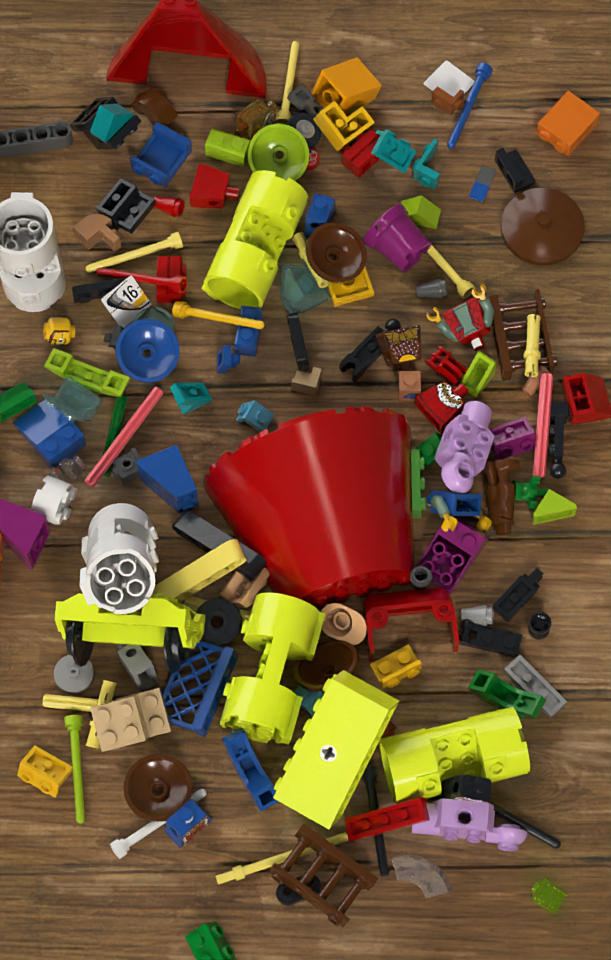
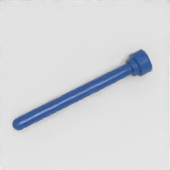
M479 63L475 70L476 80L447 143L450 149L455 147L483 82L489 79L492 74L493 68L486 63Z

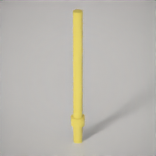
M346 832L326 838L333 845L349 841ZM310 847L305 848L300 857L314 853L315 851ZM292 850L243 867L241 865L233 867L231 871L215 876L219 885L234 879L238 881L244 879L246 875L272 867L274 863L277 865L284 863Z

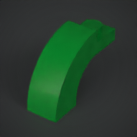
M480 669L477 670L468 686V689L476 696L499 710L513 707L521 719H524V717L537 719L546 702L542 695L517 689L504 682L495 673Z

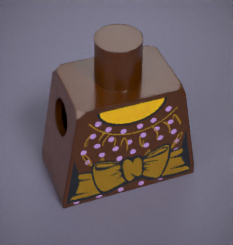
M420 325L375 334L388 367L398 365L399 371H412L411 362L421 360Z

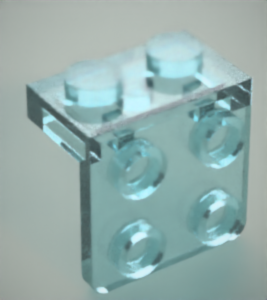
M67 376L57 394L44 393L42 396L47 400V405L57 410L59 408L64 412L62 415L70 421L77 420L79 422L91 421L103 402L102 398L70 376Z

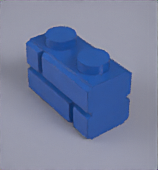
M241 306L240 317L262 321V309ZM238 325L234 343L235 353L256 356L261 329Z

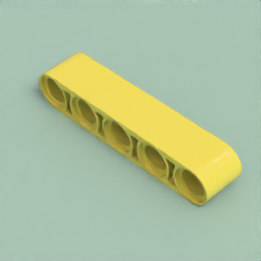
M232 539L221 544L155 585L152 594H161L175 598L180 603L236 569L247 560L238 540Z

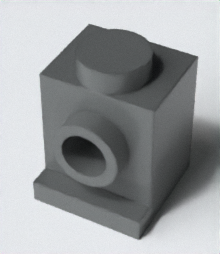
M136 448L131 449V452L113 461L111 471L116 480L121 479L123 485L139 477L136 461L140 460L141 457Z

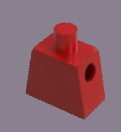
M199 163L190 193V207L222 209L227 198L239 199L240 188L230 186V175L228 173Z

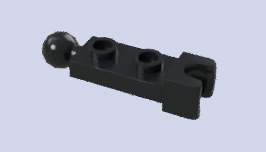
M394 318L387 320L384 330L377 326L351 354L349 353L340 362V371L345 372L347 369H354L352 381L356 382L382 355L375 334L401 329V323Z
M559 401L551 402L549 436L553 437V444L549 445V456L553 457V464L550 466L549 471L550 475L556 479L564 477L567 471L562 460L564 424H566L568 418V403Z

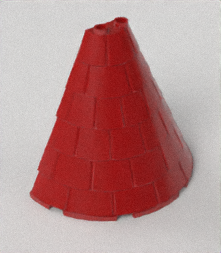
M160 0L118 50L106 76L107 81L146 85L152 50L231 59L226 94L266 98L267 93L265 71L255 49L243 36L204 7L198 0Z

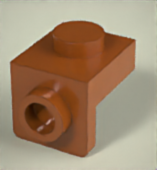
M438 86L432 92V103L434 106L450 115L455 110H459L465 101L463 99L464 91L461 89L454 97Z

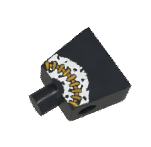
M460 774L442 780L441 799L490 802V779Z

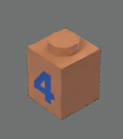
M399 371V401H415L416 396L421 394V371Z

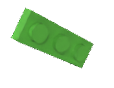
M419 449L411 450L413 518H422L421 510H426L425 497H421V490H425V477H421L420 470H425L424 457H420Z

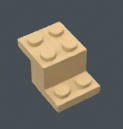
M160 687L117 698L113 702L90 708L102 752L146 741L149 737L172 731Z

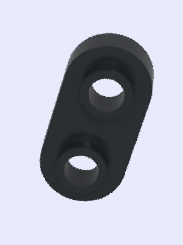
M315 875L310 881L314 884L311 890L318 895L321 890V882ZM302 876L296 877L297 880L302 878ZM284 883L279 884L277 887L276 897L282 905L291 906L306 901ZM290 889L292 894L285 896L283 894L284 890Z

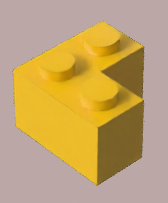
M335 101L313 118L337 152L375 123L363 106L347 117Z

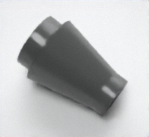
M438 278L416 285L418 297L443 299L444 296H448L446 279L441 280Z
M417 566L412 569L410 580L416 590L425 589L431 582L432 574L427 567Z

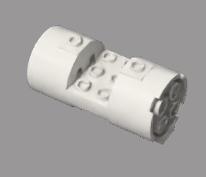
M11 192V198L0 203V278L7 299L16 305L18 309L27 312H39L49 309L50 305L61 299L66 288V278L50 211L43 203L34 199L33 193Z
M117 503L104 507L91 520L88 536L82 538L81 554L85 560L86 567L80 569V588L88 606L95 603L99 608L102 607L114 612V614H127L143 607L155 588V572H157V563H159V558L154 548H156V539L159 538L149 517L136 506Z

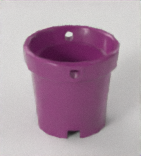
M399 203L387 210L371 226L363 238V243L369 248L380 252L401 272H406L420 260L419 257L423 253H427L432 243L410 219L407 209Z

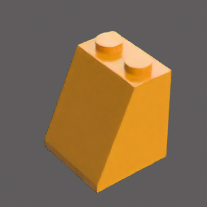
M356 57L323 69L311 94L316 98L315 103L323 108H326L335 101L348 117L362 106L364 107L375 100L382 85L359 58Z

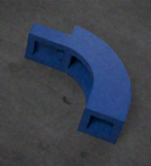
M240 728L222 738L227 754L240 780L260 812L279 802L273 798L276 793L274 785L256 758L244 730Z

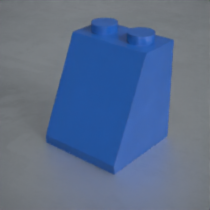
M177 445L136 461L141 482L178 513L186 509L192 511L199 505L197 489Z

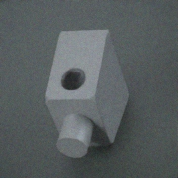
M117 644L119 659L139 692H144L159 683L154 666L140 645Z

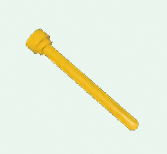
M176 301L172 308L173 316L181 319L193 316L256 329H263L265 326L263 321L191 308L190 305L182 301Z

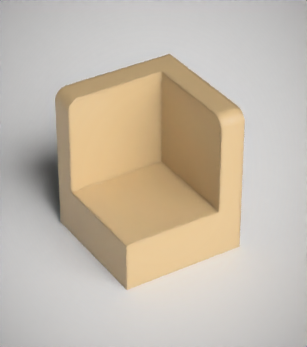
M313 367L312 373L297 370L295 378H292L291 390L316 396L322 378V369Z

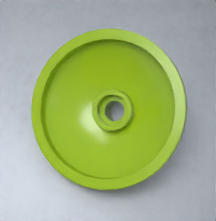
M286 124L268 125L260 129L249 144V166L253 173L261 170L276 172L277 177L286 181L288 177L296 181L303 175L309 163L307 141L292 126ZM282 151L284 154L283 158H277L276 153Z

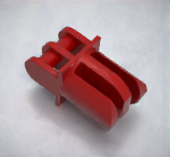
M438 346L437 351L432 352L430 359L427 358L425 363L436 372V375L441 374L455 386L457 380H460L462 374L465 375L468 369L451 356V351L448 352L443 347Z

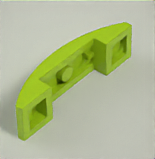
M53 348L44 365L46 369L70 382L110 396L121 397L130 381L128 376L112 370L106 372L75 360L73 355Z

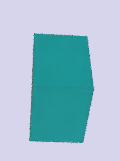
M118 103L99 105L90 133L104 143H107L133 116V113Z

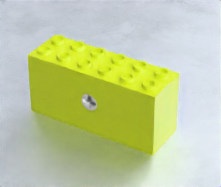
M344 670L338 675L334 674L331 679L329 678L322 689L325 693L322 699L319 698L313 707L315 714L312 719L309 718L303 727L305 734L302 739L299 738L293 748L296 752L293 758L288 759L283 768L286 773L283 778L280 777L274 786V790H276L274 799L327 829H330L341 819L399 703V700Z

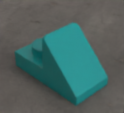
M174 383L170 387L175 401L183 414H187L213 400L204 383Z

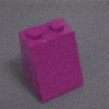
M0 499V533L3 536L4 543L28 568L33 570L51 532L47 518L44 515Z

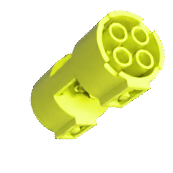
M261 170L251 175L235 210L232 224L224 242L220 244L201 288L212 299L219 300L237 309H241V306L262 308L278 271L277 261L286 241L293 237L307 205L308 194L301 185L289 177L287 181L276 176V172Z
M260 593L256 595L249 621L244 620L241 633L245 634L243 641L247 645L263 653L258 665L260 668L255 677H233L231 684L226 683L223 696L227 698L220 720V725L223 728L231 727L232 733L242 728L249 740L268 743V741L273 739L276 740L277 744L289 745L303 697L297 696L293 691L279 684L286 659H307L312 661L326 613L319 612L316 607L308 602L279 593Z
M513 707L471 716L466 720L429 729L422 728L381 738L378 743L380 757L394 804L420 797L427 799L440 796L442 780L460 774L490 779L491 783L528 774L530 772L527 743L524 742L521 731L522 725L516 710Z

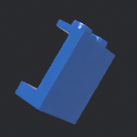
M156 122L153 126L151 138L137 157H131V169L138 175L148 177L152 183L160 184L166 188L192 152V142L188 138Z

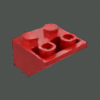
M587 373L563 377L561 389L564 400L568 403V415L571 425L611 418V406L603 377Z

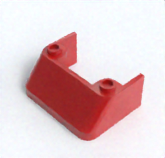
M430 588L367 596L363 602V613L367 625L366 638L369 661H374L372 630L384 628L390 616L433 612L434 618L439 622H449L453 652H458L459 635L457 620L450 593L444 588Z

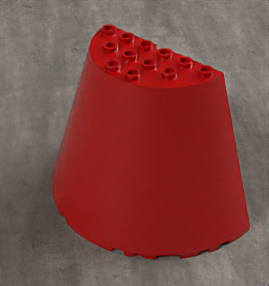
M371 406L359 408L345 407V413L336 414L335 409L294 418L278 424L279 430L269 433L268 429H265L256 436L245 439L238 446L239 449L232 454L227 451L217 459V463L209 468L210 474L205 475L203 484L206 493L238 541L266 560L267 564L264 568L269 572L267 584L273 593L301 599L320 610L331 603H345L349 600L348 597L352 595H357V598H363L368 596L370 592L377 590L378 592H384L395 585L406 586L412 583L410 573L414 568V534L411 482V428L404 415L401 413L396 414L394 410L385 408L382 410L383 412H376L374 409H371Z

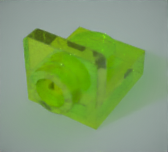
M545 877L542 882L537 880L531 890V893L534 894L531 901L553 915H556L567 896L565 892L548 883V879Z

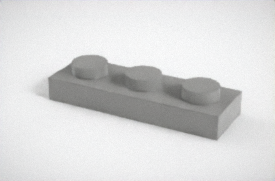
M521 655L517 656L504 668L503 672L522 691L542 695L546 699L541 710L550 719L567 704V701Z

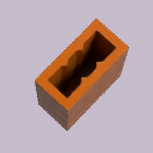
M567 91L538 122L536 134H538L541 140L552 144L558 152L569 156L597 126L600 113L573 93Z

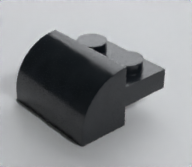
M120 178L96 207V210L99 214L105 215L112 220L113 228L116 230L121 228L132 234L156 205V201L154 198L138 191L137 186Z

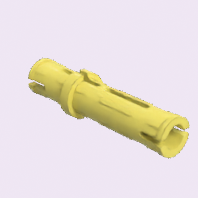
M303 232L296 233L292 240L299 250L300 258L306 262L319 288L327 287L330 284L329 281L318 276L308 263L305 234Z
M535 314L527 316V341L524 359H526L524 375L529 377L530 372L531 377L538 376V360L541 358L539 351L541 317L536 315V319H534Z
M103 680L97 705L104 704V700L105 703L112 702L117 683ZM90 721L89 725L91 728L86 746L99 749L100 743L97 734L95 735L94 721Z

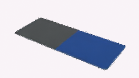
M485 166L481 167L469 198L481 202L484 201L496 170Z

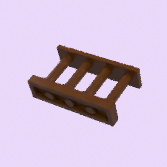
M535 290L534 300L506 304L499 302L498 295L489 296L494 308L492 329L502 381L511 380L512 372H515V369L525 368L526 359L514 361L509 356L511 350L525 349L527 341L510 342V340H506L505 334L508 331L527 329V320L509 323L502 320L504 312L536 309V314L541 317L539 346H543L545 357H541L538 360V366L547 365V370L553 374L554 366H557V357L555 353L552 354L543 310L546 309L544 296L541 297L540 290Z
M303 823L295 834V837L298 838L295 848L281 867L274 863L268 872L272 874L271 877L277 883H284L327 915L328 920L332 924L344 927L350 920L344 914L362 889L369 891L379 878ZM310 847L317 852V857L302 878L297 880L288 872L305 848ZM329 861L335 866L336 870L317 895L307 885L322 864ZM348 875L354 880V885L336 909L325 900L342 876Z

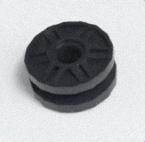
M213 598L205 601L196 611L198 614L205 615L204 634L201 639L209 644L224 645L230 643L239 635L242 629L240 610L234 603L226 599ZM218 615L224 620L220 628H216L213 624L214 618Z

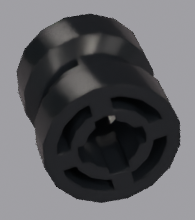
M544 612L533 614L528 624L529 635L537 640L546 638L550 632L551 618Z

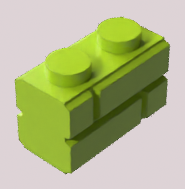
M212 128L205 143L206 156L244 168L248 161V148L251 140Z

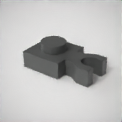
M303 85L290 92L287 97L298 110H305L307 114L313 117L324 109L321 105L315 103L316 98Z

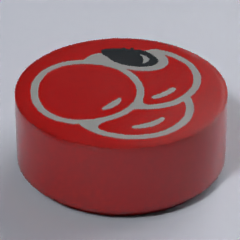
M309 148V163L306 170H313L319 165V154L316 150Z

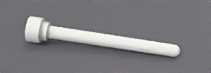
M199 789L191 795L190 800L193 799L195 802H198L206 796V790ZM151 821L126 839H116L110 843L113 852L121 859L127 855L130 846L167 821Z

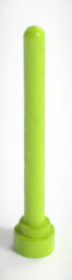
M69 715L64 717L67 731L70 732L76 821L82 824L85 822L79 731L81 726H83V719L81 715Z

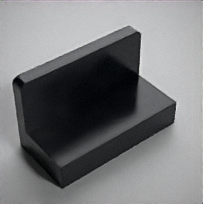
M504 148L496 151L495 162L514 193L535 184L533 175L517 150L506 153Z

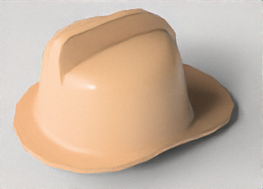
M339 603L328 604L322 609L321 612L326 613L322 625V630L325 634L352 645H357L364 640L367 625L360 613Z

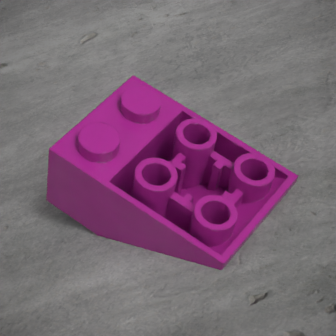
M453 516L458 521L454 531L452 532L449 528L445 532L440 527L417 566L427 567L432 574L431 582L446 589L450 594L479 556L490 538L458 516Z

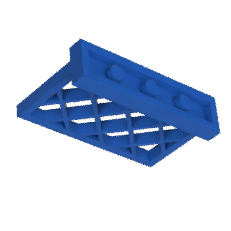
M200 641L196 646L200 648L201 653L191 658L188 657L186 663L181 664L178 671L171 674L163 693V699L166 707L173 704L176 711L175 714L168 717L170 724L194 731L197 735L206 737L238 656L232 648H222ZM213 652L220 653L218 661L209 664L206 655ZM204 657L207 666L195 671L192 662ZM190 664L193 673L181 678L179 674L181 667ZM210 670L212 675L210 681L201 684L198 675ZM195 677L199 686L187 691L183 682ZM181 684L185 693L173 698L171 695L172 688ZM201 690L204 695L202 701L193 705L190 695ZM187 697L191 706L179 711L175 702ZM193 710L195 714L193 723L183 722L181 716Z

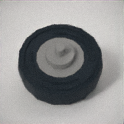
M297 113L288 120L286 125L297 129L304 136L308 147L312 148L319 142L322 131L314 122L313 116L306 113Z

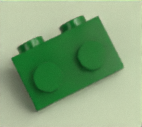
M216 921L204 923L185 936L196 960H236L234 950L224 936L223 928Z

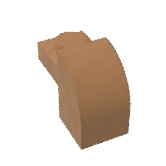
M89 215L73 227L75 238L88 250L100 240L107 244L114 252L121 248V237L113 229L112 220L105 215Z

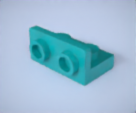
M377 129L376 134L380 137L371 154L400 172L405 173L416 154V151L410 148L411 143L404 139L397 140L395 138L396 134L387 129L384 132Z

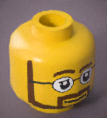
M51 317L48 322L44 323V339H47L51 345H67L71 338L75 337V325H71L68 318Z

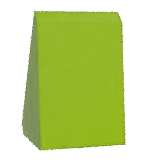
M422 195L400 202L409 212L408 216L415 225L437 229L441 209Z
M481 351L477 352L461 381L472 396L478 397L494 377L497 362Z
M549 489L533 513L532 524L535 525L575 516L577 506L575 503Z

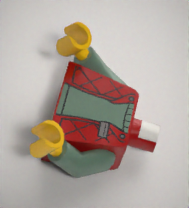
M484 284L480 286L482 293L477 292L474 286L472 290L474 298L442 313L443 317L441 318L437 307H433V310L437 313L435 317L430 316L427 312L428 320L436 321L435 325L446 337L464 345L471 343L474 351L485 347L482 337L491 332L490 326L494 316V308L489 297L485 295L486 286Z

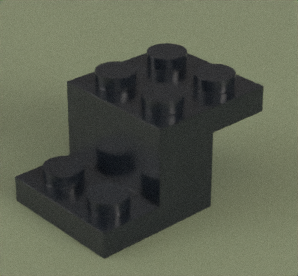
M114 97L96 98L70 124V127L73 131H83L97 149H117L124 143L123 139L127 135L133 134L138 129L137 125L141 122V119L137 115H133L107 143H104L90 133L99 105L117 104L118 102Z

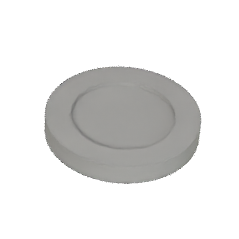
M66 655L57 662L54 668V679L62 691L69 694H78L88 689L92 684L94 669L90 661L85 666L79 667L75 664L72 656Z

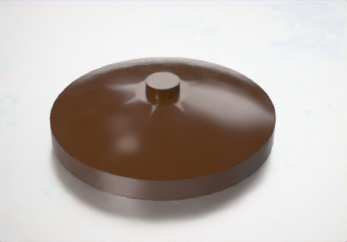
M550 188L529 189L515 196L506 206L501 221V234L507 248L516 257L527 263L544 266L560 263L572 256L582 242L585 228L583 214L578 205L566 194Z

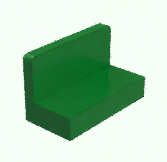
M25 382L0 394V423L37 403L34 392L31 388L27 387Z

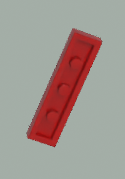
M420 797L346 818L345 824L348 840L354 842L430 821L426 798Z

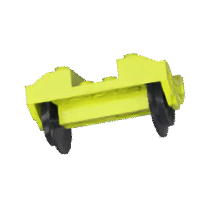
M77 594L63 602L56 601L55 622L58 632H61L62 638L66 640L68 654L73 657L75 664L79 667L87 664L94 642L164 647L167 670L170 673H175L181 664L186 663L190 649H194L196 644L200 642L204 634L205 615L198 614L188 606L178 603V599L161 594H151L149 601L142 607V616L139 611L127 614H114L112 611L102 607L99 608L95 603L88 606L84 595Z

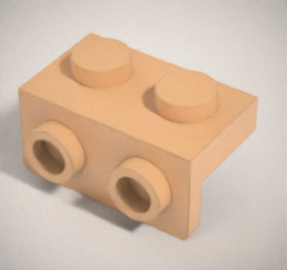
M263 568L253 581L235 571L220 592V596L234 603L237 608L251 606L254 603L255 595L267 583L268 570Z

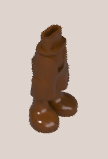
M516 459L495 460V462H487L483 469L489 483L486 488L489 514L492 525L496 526L497 536L511 534V525L514 524L515 485L509 482L510 472L516 471L520 467V461Z

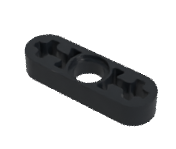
M298 313L287 314L298 370L309 369V361Z

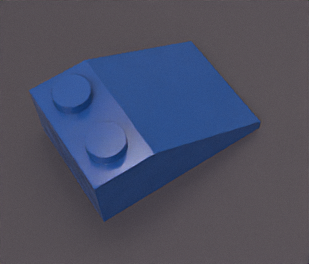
M48 398L13 422L15 427L51 470L52 467L56 468L86 446L83 433Z

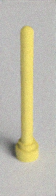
M293 41L291 44L282 107L276 114L275 124H287L288 120L292 117L289 111L290 101L287 97L293 89L299 51L298 41Z
M175 232L170 234L171 236L167 237V240L89 264L85 270L91 273L98 268H107L169 247L170 249L175 248V250L183 248L180 234Z
M431 245L427 253L457 285V293L463 299L471 296L474 285L470 281L463 280Z

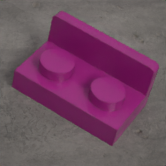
M526 417L489 429L495 436L492 447L496 460L506 459L535 449V432Z

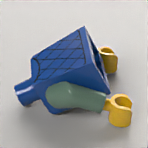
M433 490L427 497V504L431 506V512L439 513L440 517L444 519L441 528L445 532L449 528L452 532L454 531L458 521L453 516H473L478 518L479 521L476 524V528L480 531H487L492 524L490 518L482 515V494L469 492L458 494L451 490Z

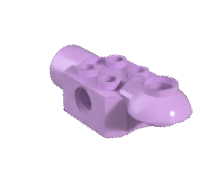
M479 401L465 403L461 415H458L446 425L434 458L438 465L442 467L441 475L443 482L451 491L458 494L468 492L473 486L474 477L484 469L495 437L488 428L492 418V410L489 406Z
M440 799L434 802H426L430 821L412 825V833L442 836L444 840L456 841L457 838H463L470 843H479L480 840H485L487 843H497L498 849L503 851H517L518 846L528 836V832L521 830L520 826L515 824H500L497 828H494V805L475 801ZM460 820H465V821H467L468 823H467V824H463V823H461V822H459V821H460Z

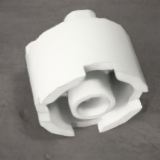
M47 475L43 479V482H45L44 487L36 491L31 509L35 510L34 512L46 516L48 522L60 525L62 520L69 518L71 513L69 506L71 500L75 499L78 489L73 487L72 484Z

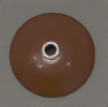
M336 222L323 224L311 233L306 243V256L310 267L318 276L332 283L349 282L355 279L365 267L367 260L365 244L360 235L345 224ZM329 255L333 256L334 260H331Z
M329 640L317 644L312 661L307 659L297 660L294 667L295 679L306 690L322 692L326 681L329 678L331 679L334 674L338 675L344 670L353 675L359 664V655L355 647L346 641Z
M152 754L141 758L129 769L124 781V796L128 806L137 816L148 821H167L190 800L192 795V780L187 768L178 759L165 754ZM161 788L163 790V793L161 795L155 794V790Z

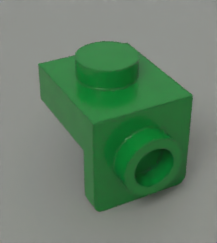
M434 433L416 447V450H420V456L424 457L426 465L431 466L436 462L434 458L443 434Z

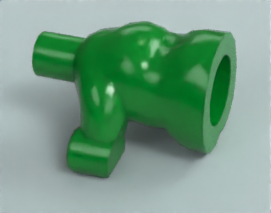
M532 475L529 482L513 480L511 483L515 485V501H527L529 509H537L539 502L535 500L537 497H544L547 493V489L538 488L537 486L540 484L539 480L541 477Z

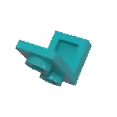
M434 138L431 144L428 143L423 150L424 155L421 159L418 158L412 168L414 170L413 179L419 181L424 187H430L434 190L439 184L440 173L426 166L438 150L439 140Z

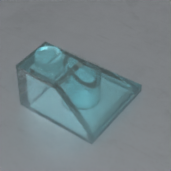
M284 265L282 267L280 298L284 303L285 309L290 314L305 313L331 298L325 287L319 288L307 265Z

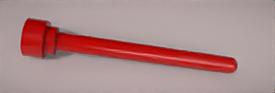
M98 268L96 270L98 276L127 279L132 275L136 282L167 286L178 293H184L188 286V280L185 276L176 275L172 278H164L107 268Z

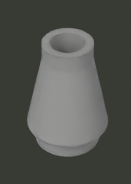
M488 604L462 608L461 621L467 620L483 626L493 625L494 609L493 607H488Z

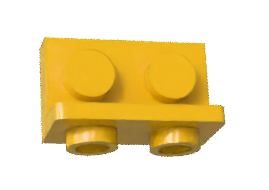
M408 644L371 663L370 668L381 688L388 687L390 689L397 686L400 680L406 677L413 678L420 673L419 670L422 669V662L420 659H417Z
M34 745L20 762L17 776L24 782L39 788L43 793L56 797L60 786L72 773L73 767Z

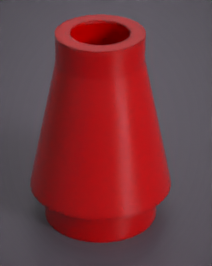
M154 197L156 205L153 208H157L172 217H180L182 215L185 202L180 197Z

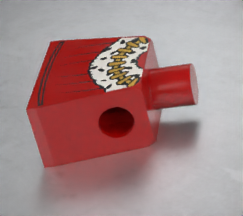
M442 382L417 395L415 406L437 431L442 434L446 425L461 414L465 404L462 398L469 392L462 383L452 389L447 382Z

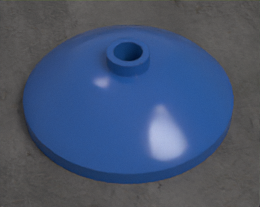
M141 319L129 324L121 332L116 343V358L120 368L130 378L139 382L151 383L164 379L174 370L179 359L180 348L177 337L167 325L157 320ZM149 350L150 356H144L143 351Z

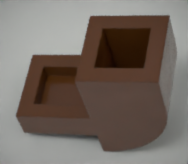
M153 88L138 94L135 101L130 104L134 111L145 113L153 126L156 122H159L167 127L178 116L169 101Z

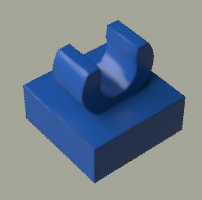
M223 345L217 353V373L225 374L229 368H237V364H240V355L232 354V346Z

